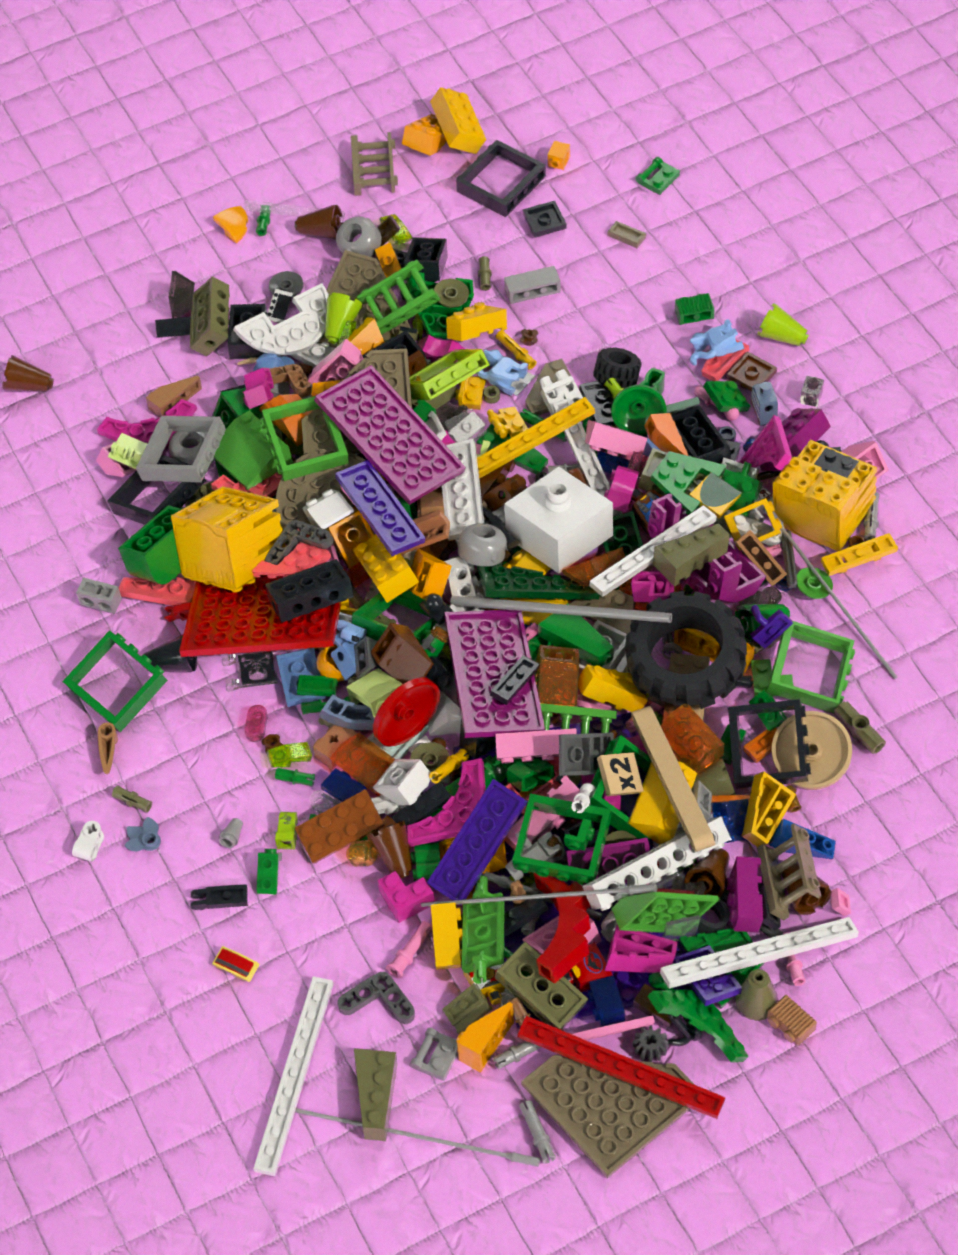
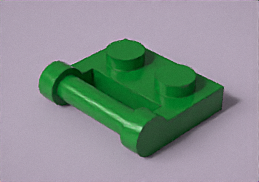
M655 157L652 164L642 174H638L635 180L643 187L661 195L680 175V170L663 162L660 157ZM656 168L660 169L650 180L646 179Z

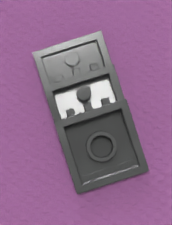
M614 733L559 734V776L595 774L599 767L597 757L604 755L609 742L614 739Z

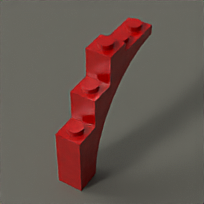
M534 873L536 888L544 894L584 891L582 885L577 882H573L568 886L567 883L561 882L553 876L541 877ZM586 895L549 898L559 913L558 927L548 948L536 961L539 974L554 984L589 954L588 941L584 934L591 929L589 915L586 912L591 906Z

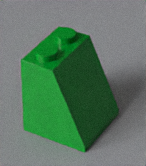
M246 388L221 392L212 417H220L225 425V429L228 428L234 419L248 411H251L259 420L263 418L262 412L259 409L262 405L252 409L246 406L243 393Z

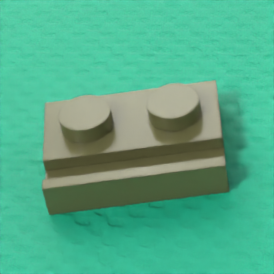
M473 983L442 1010L456 1028V1032L460 1034L461 1031H465L470 1024L481 1019L493 1008L489 1006L479 986Z

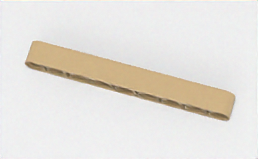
M651 706L631 712L635 728L694 852L715 846L713 834Z

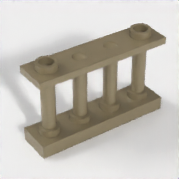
M387 132L388 141L370 143L358 142V136L351 135L355 196L362 195L361 188H364V186L391 184L392 193H395L398 177L394 175L392 149L396 148L395 139H391V132ZM389 148V153L359 154L362 150ZM389 160L390 165L360 166L363 162ZM390 172V178L365 180L361 178L364 174Z
M794 823L791 825L793 837L775 849L769 848L764 844L757 847L758 857L761 858L760 867L769 911L783 921L790 917L788 905L807 892L816 898L821 897L820 883L817 880L809 843V834L804 828H800ZM795 845L796 853L779 864L778 856ZM796 862H799L800 869L782 880V872ZM802 878L803 886L785 897V888Z

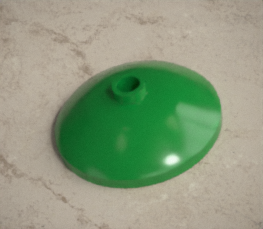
M632 385L621 390L616 395L612 403L611 413L613 421L619 429L644 436L648 435L644 425L650 414L667 413V407L663 396L656 389L646 385Z

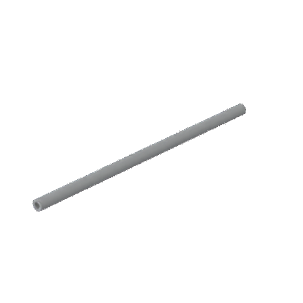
M452 596L450 601L455 606L665 623H671L672 613L462 596Z

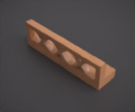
M442 510L413 520L423 535L426 536L425 543L401 552V555L449 538L450 521Z

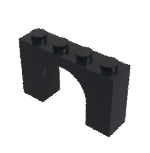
M431 656L430 659L433 662V666L426 677L434 682L460 708L451 658Z

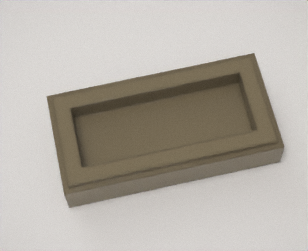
M616 221L609 229L608 236L638 249L646 238V233Z

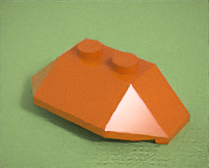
M298 394L278 395L264 403L259 409L262 412V410L299 401L302 398ZM313 410L274 420L272 423L296 446H299L303 443L302 419Z

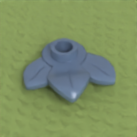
M147 817L143 827L128 826L127 834L130 840L125 844V847L135 852L143 849L147 851L157 849L161 844V839L158 835V824L152 818Z

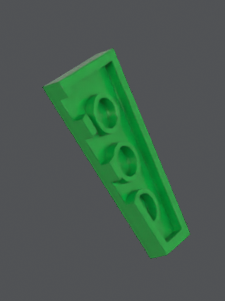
M490 424L476 443L482 445L483 440L490 441V451L494 446L511 439V437L507 434L506 438H501L500 435L496 434L494 425ZM533 448L515 458L514 462L515 465L536 475L547 466L548 459Z

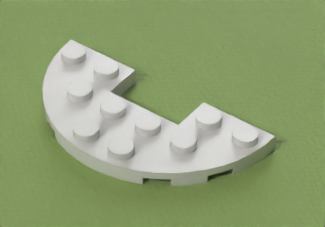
M321 283L293 297L292 302L299 310V314L273 326L263 312L235 326L234 332L245 343L261 352L276 355H292L303 352L315 345L325 333L328 293Z

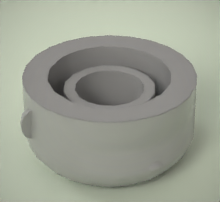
M356 216L349 218L339 227L336 234V243L342 254L347 250L373 257L376 254L375 249L381 245L382 237L379 229L369 218ZM362 233L360 238L353 242L354 237Z
M179 431L174 433L169 442L170 458L193 465L208 432Z
M476 523L469 525L460 534L458 554L464 561L473 565H497L505 558L506 536L499 528L490 524Z

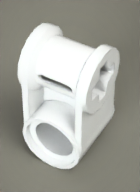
M88 821L85 823L72 849L74 857L91 862L95 860L104 840V834L98 822Z

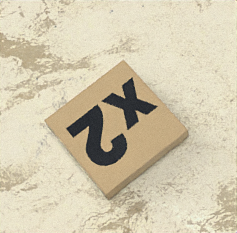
M634 752L600 755L597 757L607 796L638 794L644 791Z

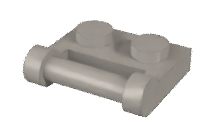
M428 1028L425 1032L426 1037L416 1057L412 1058L410 1066L415 1070L445 1081L458 1055L457 1042L454 1038L441 1034L433 1028ZM433 1040L437 1041L438 1044L428 1064L423 1063Z

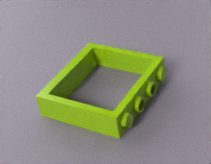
M455 349L409 376L411 400H431L489 366L483 350ZM418 375V376H420V378H421L422 381H414V380H416V376ZM429 389H432V395L430 394Z

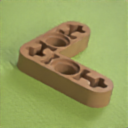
M290 364L270 368L273 384L288 381L294 393L300 397H306L311 394V384L300 365Z

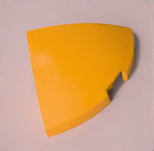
M241 206L228 208L213 216L214 222L225 230V235L233 242L238 243L245 236L248 217Z

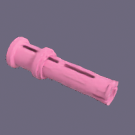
M423 921L405 947L396 952V957L392 963L386 966V970L392 976L401 978L405 968L412 964L414 954L430 932L433 931V927L428 922Z

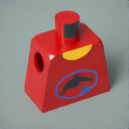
M595 942L588 945L589 954L564 975L571 984L575 983L580 992L613 984V974L611 971H605L606 961Z

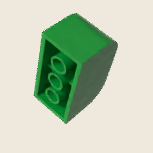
M168 505L118 548L126 570L130 575L158 584H167L181 573L171 515L182 509Z

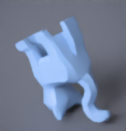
M726 319L721 326L711 328L705 333H696L692 336L690 342L695 349L694 354L690 357L692 365H697V359L700 358L708 360L744 349L742 341L736 342L735 336L738 332L735 328L732 329L729 319ZM707 346L711 347L709 352H702Z
M498 349L484 350L483 352L489 363L487 367L492 368L488 372H484L482 369L477 372V375L487 380L491 385L498 387L502 392L512 396L516 388L512 387L511 384L513 381H519L520 378L524 379L528 371V364H518L513 359L503 356Z

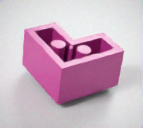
M641 571L632 578L631 585L634 602L650 603L658 597L663 601L670 598V593L674 592V586L660 571Z
M396 871L378 880L379 892L399 923L429 908L421 907V903L434 902L433 891L424 877L407 886L404 885Z

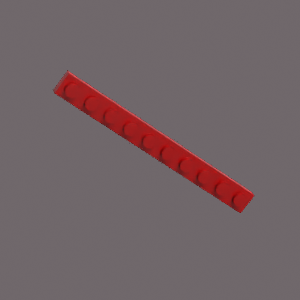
M528 1016L525 1017L518 1032V1038L715 1119H718L726 1099L724 1096Z

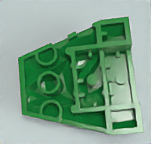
M420 273L428 290L434 289L437 283L425 281L424 273ZM412 275L406 280L407 288L412 298L415 299L422 292ZM456 278L462 281L469 290V297L463 305L451 308L436 302L418 313L427 335L448 339L446 318L452 316L455 312H460L464 308L470 307L474 297L473 280Z

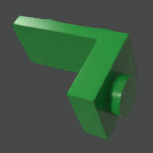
M265 848L264 852L258 853V894H277L279 861H282V853L277 852V849Z

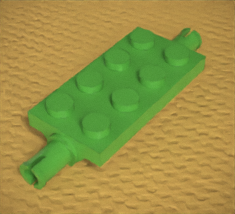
M480 876V882L478 879L475 884V892L472 899L504 897L501 892L496 894L489 893L488 878ZM504 901L463 904L462 970L464 973L474 971L473 981L481 984L482 978V982L485 983L487 981L486 968L504 964Z

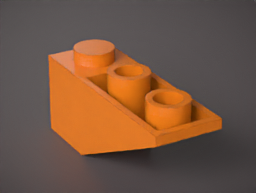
M650 414L644 425L650 440L661 451L667 453L671 451L688 456V451L684 447L682 437L678 433L671 414Z

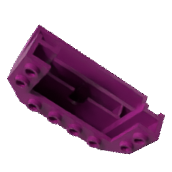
M670 493L652 501L648 523L651 539L688 516L686 511L681 513L682 504L680 502L676 504L672 500V494ZM729 540L727 553L717 559H713L711 563H705L704 568L699 571L696 569L691 573L690 577L687 579L682 578V580L694 592L710 595L711 602L715 603L717 600H720L724 604L737 603L754 595L766 578V575Z

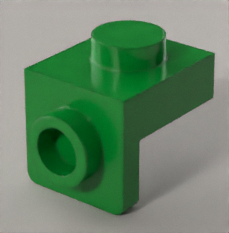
M583 818L577 837L565 834L564 842L569 849L585 851L588 840L592 841L595 831L592 828L591 820Z

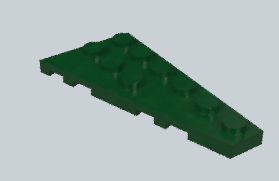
M501 563L493 566H477L485 597L599 600L600 595L590 587V581L576 578L565 580L561 578V575L556 574L553 577L545 576L541 571L513 566L511 569L501 566Z

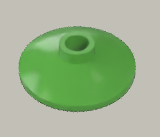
M809 567L803 568L798 572V583L796 585L804 595L813 599H822L830 595ZM815 568L832 590L833 583L828 574L821 569Z

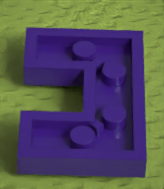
M709 945L675 957L673 964L715 952ZM732 974L714 980L712 977L688 983L704 1006L736 996L742 992L741 985Z

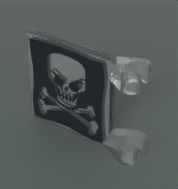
M273 651L222 654V665L224 667L235 663L237 666L238 679L228 678L225 681L228 692L245 687L278 684Z

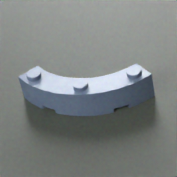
M333 694L319 715L320 718L329 723L354 730H373L375 719L368 706L355 705V703L340 699Z

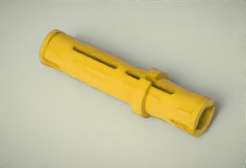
M504 330L497 332L496 339L515 355L517 361L527 363L529 370L536 366V360L528 354L525 348H521Z
M460 749L456 754L447 757L442 765L429 774V778L435 776L431 781L435 784L439 783L453 770H458L462 762L467 761L469 758V754L464 756L467 751Z

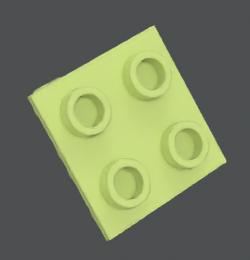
M121 433L116 443L113 442L108 458L136 469L147 443Z

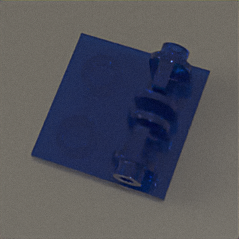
M748 799L711 803L713 818L722 817L731 838L724 843L747 840L742 837L748 809Z

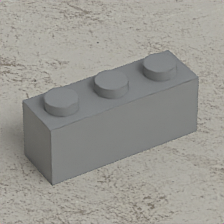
M555 266L504 277V287L510 304L561 292L560 278Z

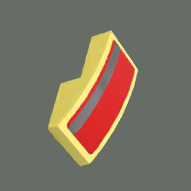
M224 946L221 947L212 963L215 967L248 982L251 981L260 965L258 962Z

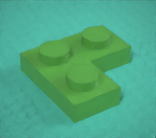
M771 659L751 660L755 697L763 690L767 692L772 667ZM792 674L781 675L780 682L793 686Z

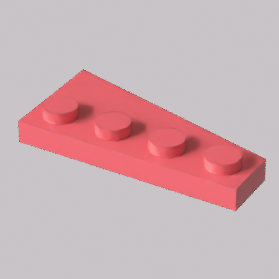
M123 577L119 590L122 597L176 606L183 602L191 603L196 581L185 580V577H177V580H171L167 584H158L137 577Z

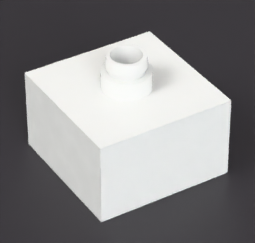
M557 467L504 504L505 528L520 541L518 546L558 574L613 536V502L560 467Z

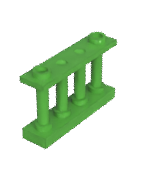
M418 260L409 262L406 267L373 287L363 290L357 296L363 305L368 303L377 320L376 323L381 335L441 300L433 288L428 290L419 273L423 266ZM412 275L422 292L415 299L412 298L404 283V280ZM395 285H398L407 302L401 308L397 307L389 292V289ZM383 294L392 311L386 317H382L373 300Z
M540 703L545 730H549L550 717H552L553 713L561 714V729H569L572 715L580 716V720H582L581 733H589V724L592 721V717L600 718V722H602L601 733H609V724L612 723V719H617V711Z

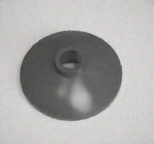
M291 271L277 273L269 281V290L273 295L275 289L291 292L293 293L292 297H295L302 291L304 286L302 277Z

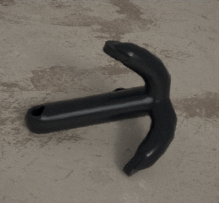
M668 1015L670 1021L684 1035L681 1039H669V1044L684 1046L690 1041L701 1039V1031L697 1030L695 1033L694 1026L689 1023L690 1019L683 1017L684 1023L679 1017Z

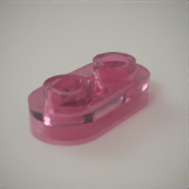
M254 705L247 712L245 735L251 742H258L265 736L268 715L266 708L262 705Z

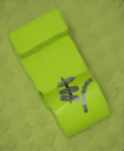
M280 812L278 830L275 836L277 849L295 850L297 839L295 827H297L298 823L297 812ZM282 841H288L291 843L284 844Z

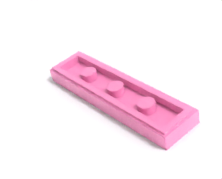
M653 1016L577 1032L572 1035L584 1040H591L652 1026L655 1022Z

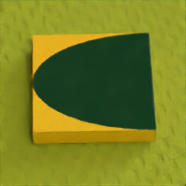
M711 472L689 496L699 500L700 507L704 505L719 519L741 496V492Z

